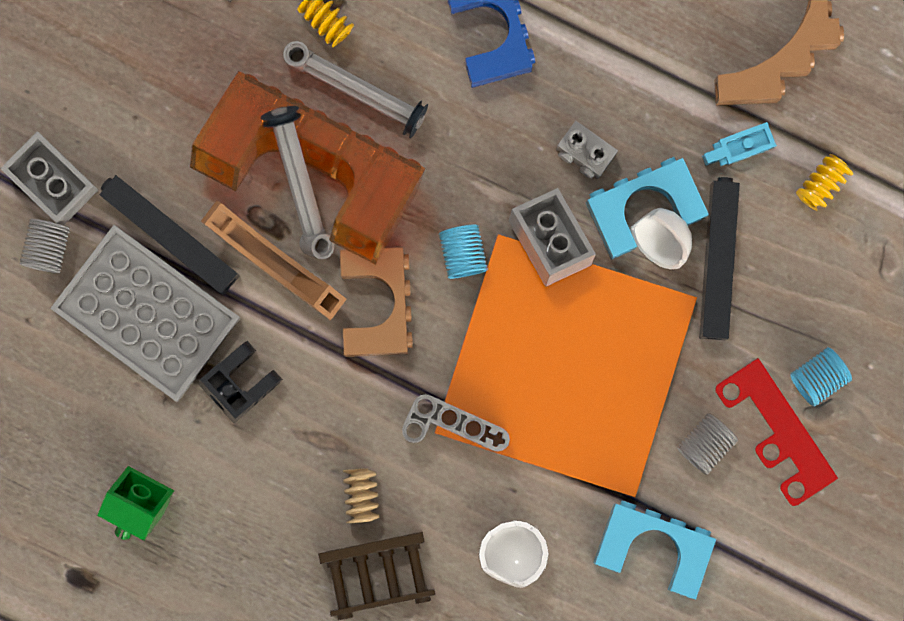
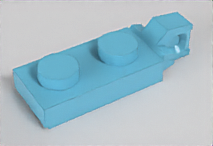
M766 122L720 139L717 143L713 144L714 150L705 153L702 158L705 166L718 161L720 166L730 165L773 149L777 145Z

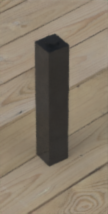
M115 175L113 179L110 177L103 183L100 188L102 192L99 195L220 294L224 296L240 277L236 271L120 177Z
M718 177L717 181H713L710 184L699 339L721 341L729 339L740 183L733 182V178Z

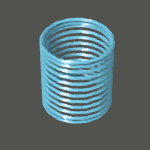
M464 225L439 233L440 240H443L440 243L444 244L441 248H445L442 250L443 256L446 257L444 260L447 261L445 265H449L446 269H450L447 271L449 279L472 276L488 270L486 257L483 256L485 253L482 252L484 248H482L480 231H478L479 225Z
M830 347L824 349L819 355L817 354L812 360L810 359L809 362H806L805 365L803 364L802 367L795 369L790 374L798 391L814 407L819 402H823L826 397L833 395V392L840 390V387H844V385L852 381V375L846 364Z

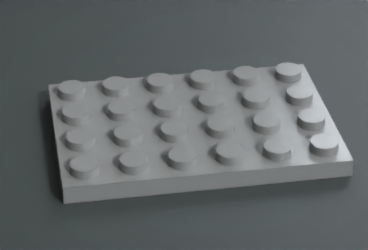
M115 225L112 226L50 308L176 402L181 399L240 320L239 316Z

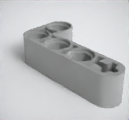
M426 394L420 395L415 399L402 428L404 438L411 443L422 441L431 423L496 452L504 450L510 441L509 434L503 428ZM421 400L431 401L433 409L430 413L421 414L418 411L417 406ZM447 410H451L457 415V421L453 425H446L441 419L442 414ZM470 421H476L481 426V432L477 436H470L466 432V425ZM413 423L420 425L422 428L420 437L415 439L407 435V427ZM486 426L491 428L488 433L496 435L498 432L502 433V439L505 440L504 444H498L497 447H494L493 440L487 437L485 442L480 441V438L485 433Z

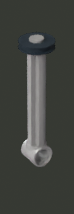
M293 41L284 48L283 57L290 69L296 72L307 73L405 125L403 135L409 133V138H412L417 129L422 125L428 104L422 106V101H420L416 107H413L317 56L302 42ZM296 51L304 53L303 59L299 62L291 60L293 53Z
M285 106L263 114L260 119L265 120L262 126L273 127L303 232L299 242L300 248L306 255L318 259H327L333 253L335 244L333 238L326 234L323 228L293 122L301 117L300 113H296L299 107ZM319 240V245L315 249V244Z

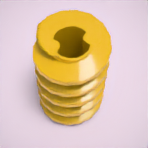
M303 0L298 6L297 11L305 13L304 19L306 21L312 20L311 27L314 29L319 28L318 34L320 36L326 35L325 42L327 44L333 43L331 48L337 46L350 34L354 24L351 23L345 26L344 23L347 16L338 18L337 15L340 9L330 10L333 4L332 0L326 3L323 0Z
M829 154L830 157H824L822 160L823 165L816 167L817 173L812 172L809 175L810 181L806 180L803 183V188H799L796 191V195L815 211H818V205L826 208L827 204L823 200L824 197L830 200L834 198L830 193L831 189L836 192L840 191L836 184L837 182L843 184L847 182L843 174L853 175L848 165L833 154Z

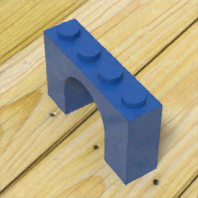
M447 0L451 14L478 7H487L499 12L508 25V37L499 48L465 58V66L472 88L532 71V64L536 62L532 48L527 49L525 39H529L526 25L520 24L518 15L522 14L519 0Z

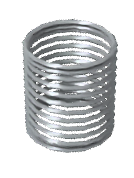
M30 219L28 227L33 229H27L31 233H26L30 237L25 238L28 241H25L26 245L23 246L28 250H22V252L27 254L21 255L25 258H21L19 264L41 271L61 273L60 267L62 265L60 263H63L61 259L64 258L62 255L65 254L63 251L66 250L65 246H67L66 242H68L66 238L69 237L67 234L70 233L69 230L71 229L49 221ZM49 237H55V238H59V239H62V240H57V239H53V238H49ZM44 249L54 250V251H57V252H51V251L44 250ZM40 257L51 258V259H54V260H48V259H44V258H40ZM39 261L49 262L52 264H46Z
M708 413L705 419H702V422H699V425L693 428L694 432H690L691 435H687L688 438H684L685 441H682V444L677 446V449L697 469L704 474H709L712 468H715V465L721 461L720 458H723V455H726V452H729V449H732V446L737 444L738 438L721 421Z

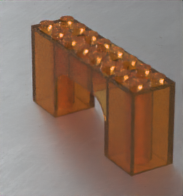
M238 71L192 144L190 168L237 191L250 168L260 156L269 152H280L273 127L262 126L265 120L260 119L261 116L277 108L298 106L299 110L296 113H300L301 117L293 122L305 164L339 181L348 193L346 201L334 220L329 241L376 265L415 197L426 168L422 167L416 160L407 159L399 155L393 148L384 147L376 143L370 136L361 135L351 130L347 124L338 123L328 118L322 111L313 110L305 106L299 99L290 98L282 94L276 87L267 86L259 82L253 75Z

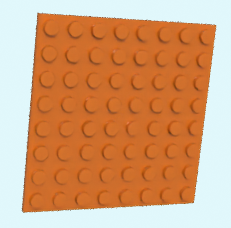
M498 234L445 402L506 430L510 438L509 445L504 450L496 452L439 426L436 427L435 434L636 497L697 297L594 264L545 287L520 241ZM447 410L442 414L441 419L444 424L453 425L457 421V415L455 412ZM470 421L466 425V432L470 436H477L481 432V426L476 421ZM486 426L485 433L480 438V441L485 442L487 437L493 440L494 447H497L498 444H504L505 440L502 439V433L498 432L496 435L488 433L491 428Z

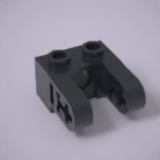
M248 341L240 345L199 381V386L233 424L283 380L275 370H272L248 392L242 391L235 384L230 375L256 352V349Z

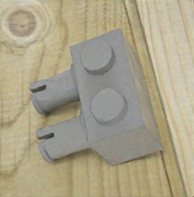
M577 121L573 123L556 148L560 152L558 156L569 164L572 162L581 167L579 171L590 179L593 177L599 179L618 152L617 149Z

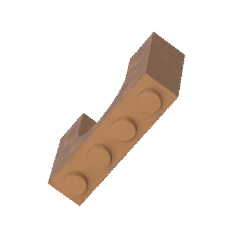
M403 247L340 250L342 279H378L391 289L395 298L393 312L384 323L369 328L343 329L344 356L408 354L407 348H413L412 332H407L406 322H412L411 306H406L405 296H410V280H405L404 270H409V254H404Z

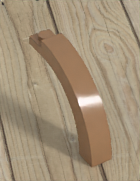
M219 201L214 203L201 220L203 224L235 250L329 320L333 318L346 301V298L329 284L274 246Z

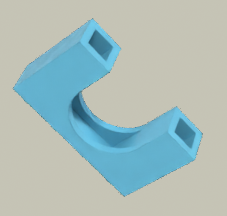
M672 157L660 163L661 168L652 171L651 167L637 173L638 178L628 181L627 178H624L614 183V188L605 192L604 188L589 194L590 199L587 200L586 205L611 260L635 250L637 247L625 220L624 208L627 199L638 191L654 190L664 195L669 200L674 212L688 226L705 219L709 215L683 158L676 161L675 157Z
M622 500L620 505L613 504L593 563L621 573L629 546L634 538L648 530L661 531L672 539L678 554L676 567L668 590L696 600L716 542L715 538L710 537L711 532L696 527L695 531L685 528V522L671 518L670 522L661 520V514L646 509L645 514L635 511L636 505Z

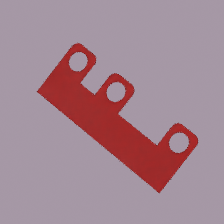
M759 358L716 386L715 391L728 408L734 407L750 396L774 432L772 436L759 443L755 448L756 454L764 466L773 468L790 457L798 468L799 472L784 481L780 486L782 493L792 506L801 504L838 479ZM729 383L737 385L740 391L738 398L735 400L726 399L723 395L725 385ZM767 444H775L779 448L780 454L776 460L769 461L763 456V449ZM797 481L803 484L805 492L802 497L792 498L789 495L788 486L792 482Z

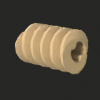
M368 468L343 470L344 473L351 475L343 479L344 483L351 485L350 488L344 490V493L352 495V498L345 500V504L353 506L352 509L346 511V515L354 517V519L346 523L371 522L379 518V514L371 512V510L378 507V503L371 502V499L377 497L378 493L370 491L371 488L377 486V482L369 480V478L376 475V472L368 470Z

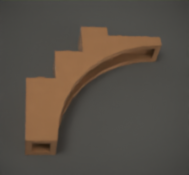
M808 0L805 15L797 32L771 58L757 66L740 72L717 75L714 80L716 106L778 103L782 98L781 95H785V81L780 80V77L807 76L815 65L814 53H810L811 50H833L844 40V28L839 26V18L829 19L832 15L831 1Z

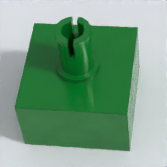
M127 466L107 491L97 516L117 526L115 529L117 537L120 536L123 530L122 540H127L131 535H134L144 541L164 515L175 490Z

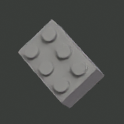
M38 131L0 168L57 224L65 225L98 191Z
M558 188L511 210L508 221L545 287L592 265L596 253Z

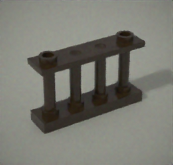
M423 531L318 553L320 564L326 563L327 568H330L338 606V609L330 611L331 617L337 616L338 620L352 618V612L414 599L416 604L431 601L430 596L435 595V589L426 590L418 551L420 543L425 542ZM404 547L405 552L408 551L416 592L400 596L392 554H395V548ZM378 552L379 557H382L390 598L374 601L366 560L369 559L368 554ZM352 558L353 562H356L364 600L363 604L348 606L340 565H343V559Z

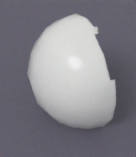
M657 208L631 226L632 236L640 251L658 266L670 270L678 269L687 261L692 249V234L687 223L675 212L664 208Z
M514 520L502 523L493 530H489L482 540L479 552L481 567L485 573L501 582L515 587H526L536 581L546 567L548 559L546 540L538 529L526 522Z

